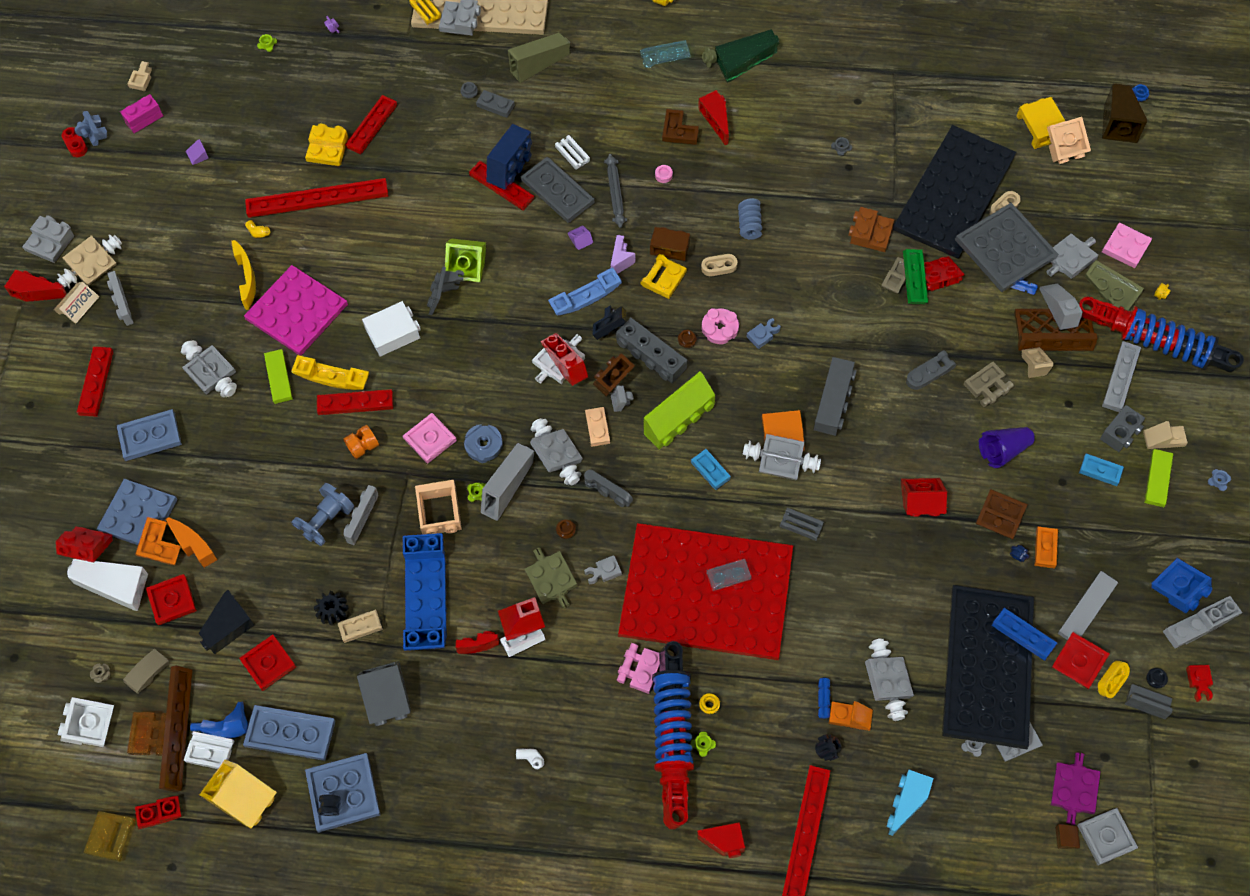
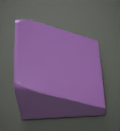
M200 139L186 150L192 165L209 159Z
M584 226L568 232V236L578 250L593 243L590 231Z

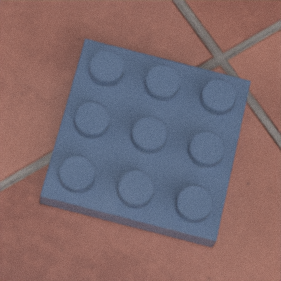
M124 479L97 530L139 545L147 517L166 522L165 519L169 517L178 499L176 496Z
M367 753L305 770L317 832L380 816ZM320 795H337L341 797L338 803V809L340 810L338 816L318 815V809L321 805L319 802Z

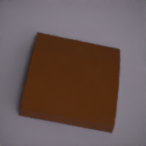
M990 489L976 524L1013 540L1028 504Z

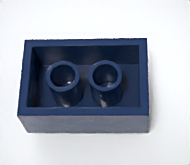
M514 124L509 127L487 156L486 182L504 190L509 184L513 183L517 173L522 171L523 165L529 162L531 158V131Z

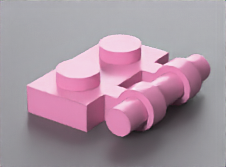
M631 643L629 650L625 652L624 657L626 658L624 663L619 667L617 681L624 684L626 677L632 679L630 683L631 688L649 694L654 683L652 675L658 672L660 667L659 653L644 648L642 655L637 654L639 646ZM633 661L638 662L635 671L630 670Z

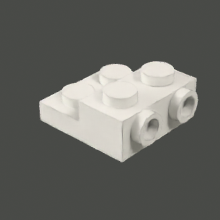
M72 697L71 702L66 703L63 715L67 716L66 721L61 723L58 735L61 736V741L104 747L114 705Z

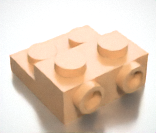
M1082 117L1047 127L1051 141L1049 149L1053 162L1065 163L1069 161V157L1073 156L1075 159L1085 157L1086 152L1091 151Z

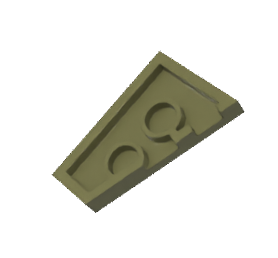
M1095 260L1085 275V278L1108 303L1118 308L1122 306L1128 311L1144 290L1143 287Z

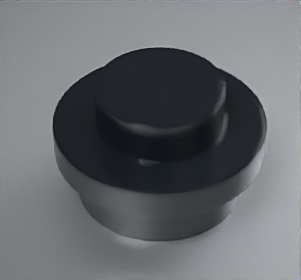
M1153 668L1147 673L1146 680L1151 687L1160 689L1167 684L1168 677L1164 670Z

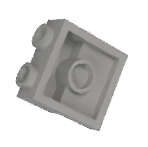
M461 0L460 3L446 1L439 24V31L473 35L474 29L477 28V16H480L481 6L478 5V0Z
M48 215L46 217L39 216L30 228L32 234L23 245V249L55 263L74 237V234L67 223H56L55 219Z

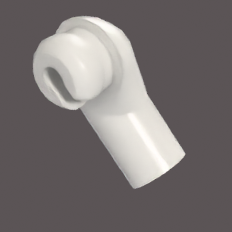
M536 749L516 750V759H527L534 769L543 767L544 759Z

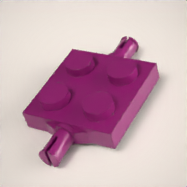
M1075 753L1074 764L1068 765L1057 762L1051 805L1068 811L1066 823L1070 824L1071 822V825H1075L1076 813L1094 814L1096 809L1100 771L1087 769L1083 766L1085 756L1083 753L1081 755L1080 753Z

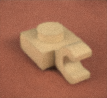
M142 61L139 70H133L128 81L129 88L146 91L152 68L148 67V62Z

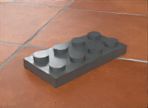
M548 157L521 176V180L567 223L571 222L595 203L591 195Z

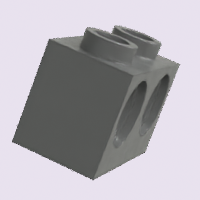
M1125 405L1106 428L1100 440L1117 452H1120L1123 447L1127 449L1134 440L1131 437L1134 434L1138 435L1144 428L1142 423L1145 417Z

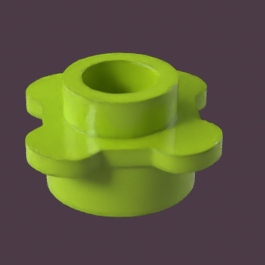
M262 35L259 38L260 43L257 44V47L270 52L273 50L277 40L272 38L271 35Z
M473 483L468 485V500L470 502L475 500L482 501V489L485 484Z
M700 732L699 736L691 741L692 747L702 757L707 756V752L716 746L715 741L711 740L706 732Z

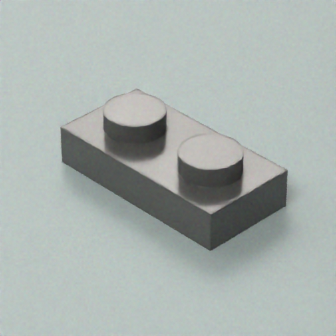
M483 90L476 105L479 108L507 118L515 103L510 99Z

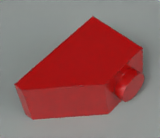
M740 822L697 831L698 840L722 856L736 858L745 851Z

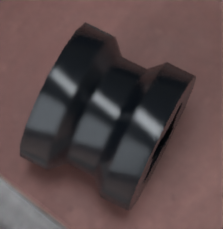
M320 795L319 802L321 805L318 809V815L338 816L340 811L338 803L341 797L337 795Z

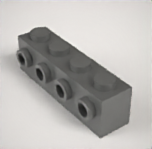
M630 318L616 332L618 345L628 349L636 359H641L645 362L649 369H654L665 381L668 380L673 384L687 369L686 358L634 319Z
M832 357L814 431L836 436L837 430L842 429L844 419L841 418V414L846 413L848 402H845L846 396L850 397L853 386H850L849 383L850 380L854 381L857 371L853 369L855 362Z

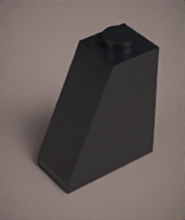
M229 590L224 592L199 632L203 639L200 641L206 651L210 649L214 654L254 626L252 620Z

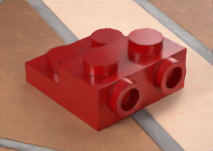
M76 526L72 531H65L55 541L57 555L94 563L113 541L112 534Z

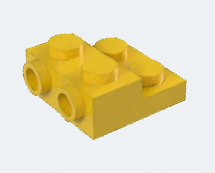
M322 123L318 124V126L313 125L308 139L310 144L305 156L306 161L340 166L346 149L345 144L349 139L347 131L341 126L330 128Z

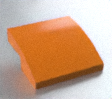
M800 410L762 414L764 442L766 434L804 442Z

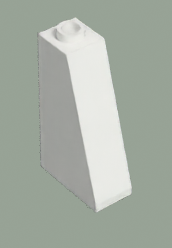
M73 559L67 571L68 578L75 585L138 611L148 576L143 567L98 561L92 563Z

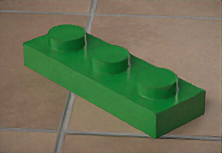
M906 249L903 251L908 304L928 303L923 250Z

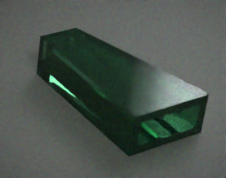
M770 29L715 46L716 62L726 82H731L776 54L779 38Z

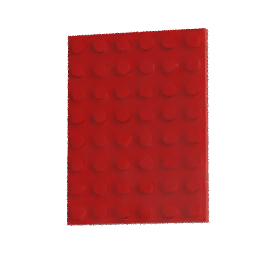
M637 523L618 637L665 644L670 641H676L685 647L779 660L793 545Z

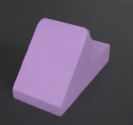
M621 235L616 237L611 261V268L613 267L617 274L635 263V253L626 252L627 243H624V236Z

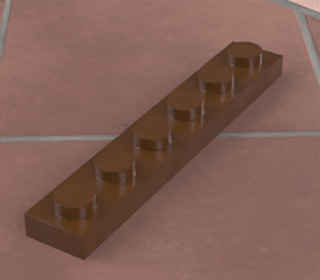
M177 665L172 666L170 670L159 789L179 792L182 789L192 670Z

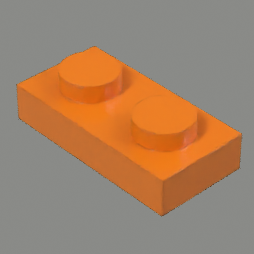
M1037 527L1035 566L1055 569L1057 565L1058 529Z

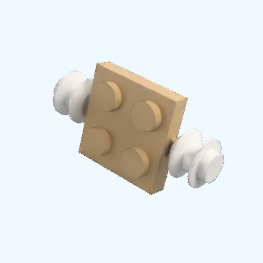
M91 235L62 257L72 270L64 269L65 274H57L59 277L57 281L70 289L71 282L77 283L76 276L78 275L89 286L116 265V262L107 252L115 254L114 249H121V241L115 235L113 237L109 235L108 241L102 240L103 246L101 247Z

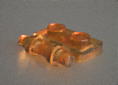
M133 712L127 749L129 755H150L151 747H156V755L162 756L166 713L161 714V721H155L156 714L154 712ZM154 729H159L158 739H153Z

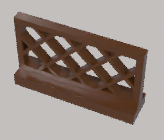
M1015 309L1014 311L1019 339L1018 351L1038 347L1043 351H1093L1098 338L1097 334L1094 333L1091 320L1086 318L1083 322L1080 320L1078 327L1075 329H1066L1071 333H1061L1059 327L1055 329L1049 325L1052 320L1056 322L1050 309ZM1020 315H1027L1030 319L1026 322L1020 318ZM1045 315L1049 319L1047 321H1043L1038 316ZM1036 321L1041 326L1037 329L1030 323ZM1045 327L1052 333H1042L1041 330ZM1027 328L1033 333H1023L1022 330ZM1083 328L1086 331H1088V333H1080L1078 332V330Z

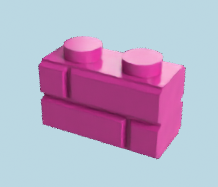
M150 94L120 111L126 125L133 133L163 117L159 105Z

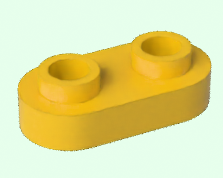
M1114 661L1098 682V692L1101 696L1113 698L1130 673L1127 663Z

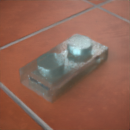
M745 559L707 570V576L713 591L751 580V574Z

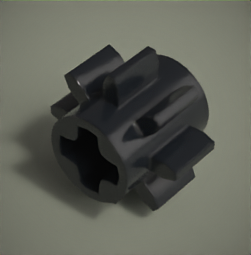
M827 734L818 737L819 742L815 745L817 755L821 759L824 758L825 761L839 758L837 753L841 751L842 747L838 738Z

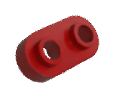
M74 127L66 128L62 132V139L73 157L84 156L87 152V146L82 137L76 134Z

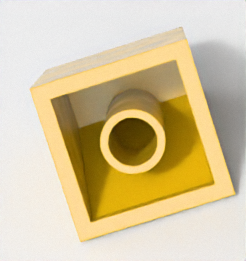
M224 760L199 795L246 827L252 828L261 820V814L265 808H268L273 803L277 792L238 764Z

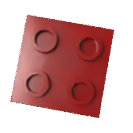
M949 256L924 262L925 278L928 282L926 283L927 291H934L939 289V286L944 288V285L948 287L962 281L964 273Z

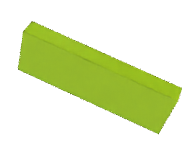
M283 350L264 353L274 404L293 400Z
M1153 449L1144 503L1165 507L1173 453Z

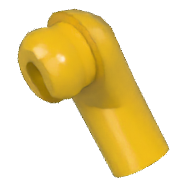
M252 220L245 223L246 228L254 238H263L270 235V228L267 226H256Z

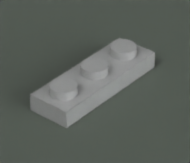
M115 271L109 272L107 284L110 291L114 292V295L111 297L115 306L118 305L119 309L116 310L118 318L124 320L127 326L131 325L134 322L120 279Z
M368 485L366 491L362 492L359 506L353 510L352 520L344 529V537L347 543L355 545L379 496L376 487Z

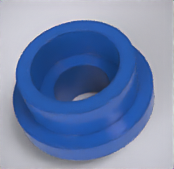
M1139 84L1133 88L1138 101H1144L1148 98L1149 90L1147 86Z

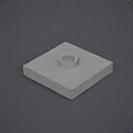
M1117 808L1077 825L1097 865L1138 849Z

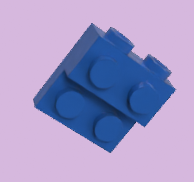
M1178 558L1152 582V589L1169 598V603L1184 613H1187L1189 610L1194 611L1198 607L1202 596L1206 598L1212 592L1211 578Z

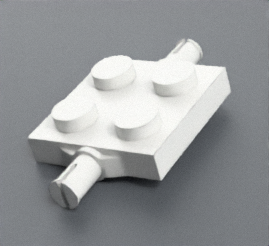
M578 334L571 341L564 340L583 360L585 359V355L576 348V345L582 340ZM543 348L532 360L533 364L541 369L540 374L535 377V380L542 383L549 376L562 384L565 378L545 348Z

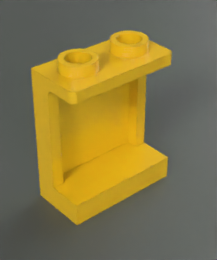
M1052 97L1042 98L1030 104H1023L1019 107L1016 116L1018 120L1023 118L1033 136L1031 144L1034 149L1051 144L1047 130L1048 126L1065 122Z

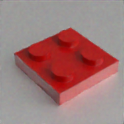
M185 574L146 588L157 625L197 611Z
M1072 632L1051 668L1089 689L1110 653Z
M271 635L239 658L262 691L296 668V665L274 635Z

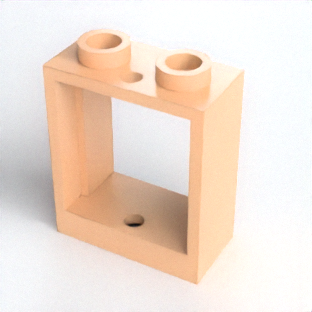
M454 480L415 486L422 534L455 533L457 530H462ZM451 495L455 520L427 525L423 500Z

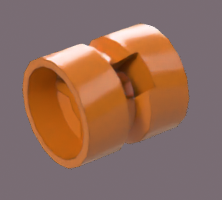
M368 425L358 429L357 434L351 433L343 438L355 459L363 456L366 450L371 451L379 446L376 437Z

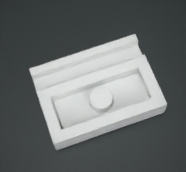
M193 731V737L190 740L184 758L186 763L218 769L224 760L229 761L232 745L235 742L233 739Z

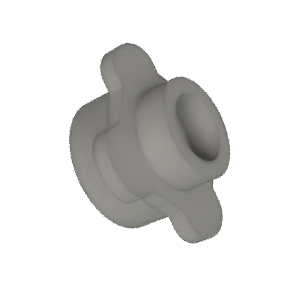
M966 740L961 748L963 751H969L978 757L982 754L981 749L986 743Z

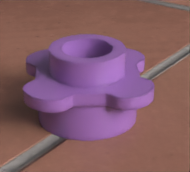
M326 16L328 20L324 23L332 34L335 31L340 33L337 29L339 25L335 19H330Z

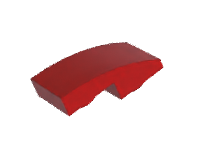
M484 631L477 634V641H474L472 638L456 640L457 653H477L494 648L500 642L498 634Z
M178 796L158 799L156 803L135 807L138 829L159 825L181 817Z

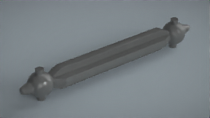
M609 154L604 163L608 165L609 187L613 214L615 215V218H612V222H615L619 228H622L623 223L627 222V218L623 216L624 210L618 169L615 166L618 160L612 154Z

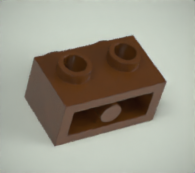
M655 227L650 243V255L658 256L662 254L666 258L685 261L690 244V233L669 230L665 227Z
M622 353L617 358L613 356L606 363L608 367L605 371L601 369L594 376L596 380L593 385L606 397L635 366Z

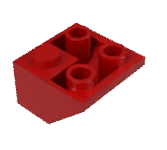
M535 597L498 611L507 641L545 627Z

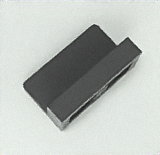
M1131 684L1124 705L1166 719L1172 714L1173 709L1170 706L1173 698Z

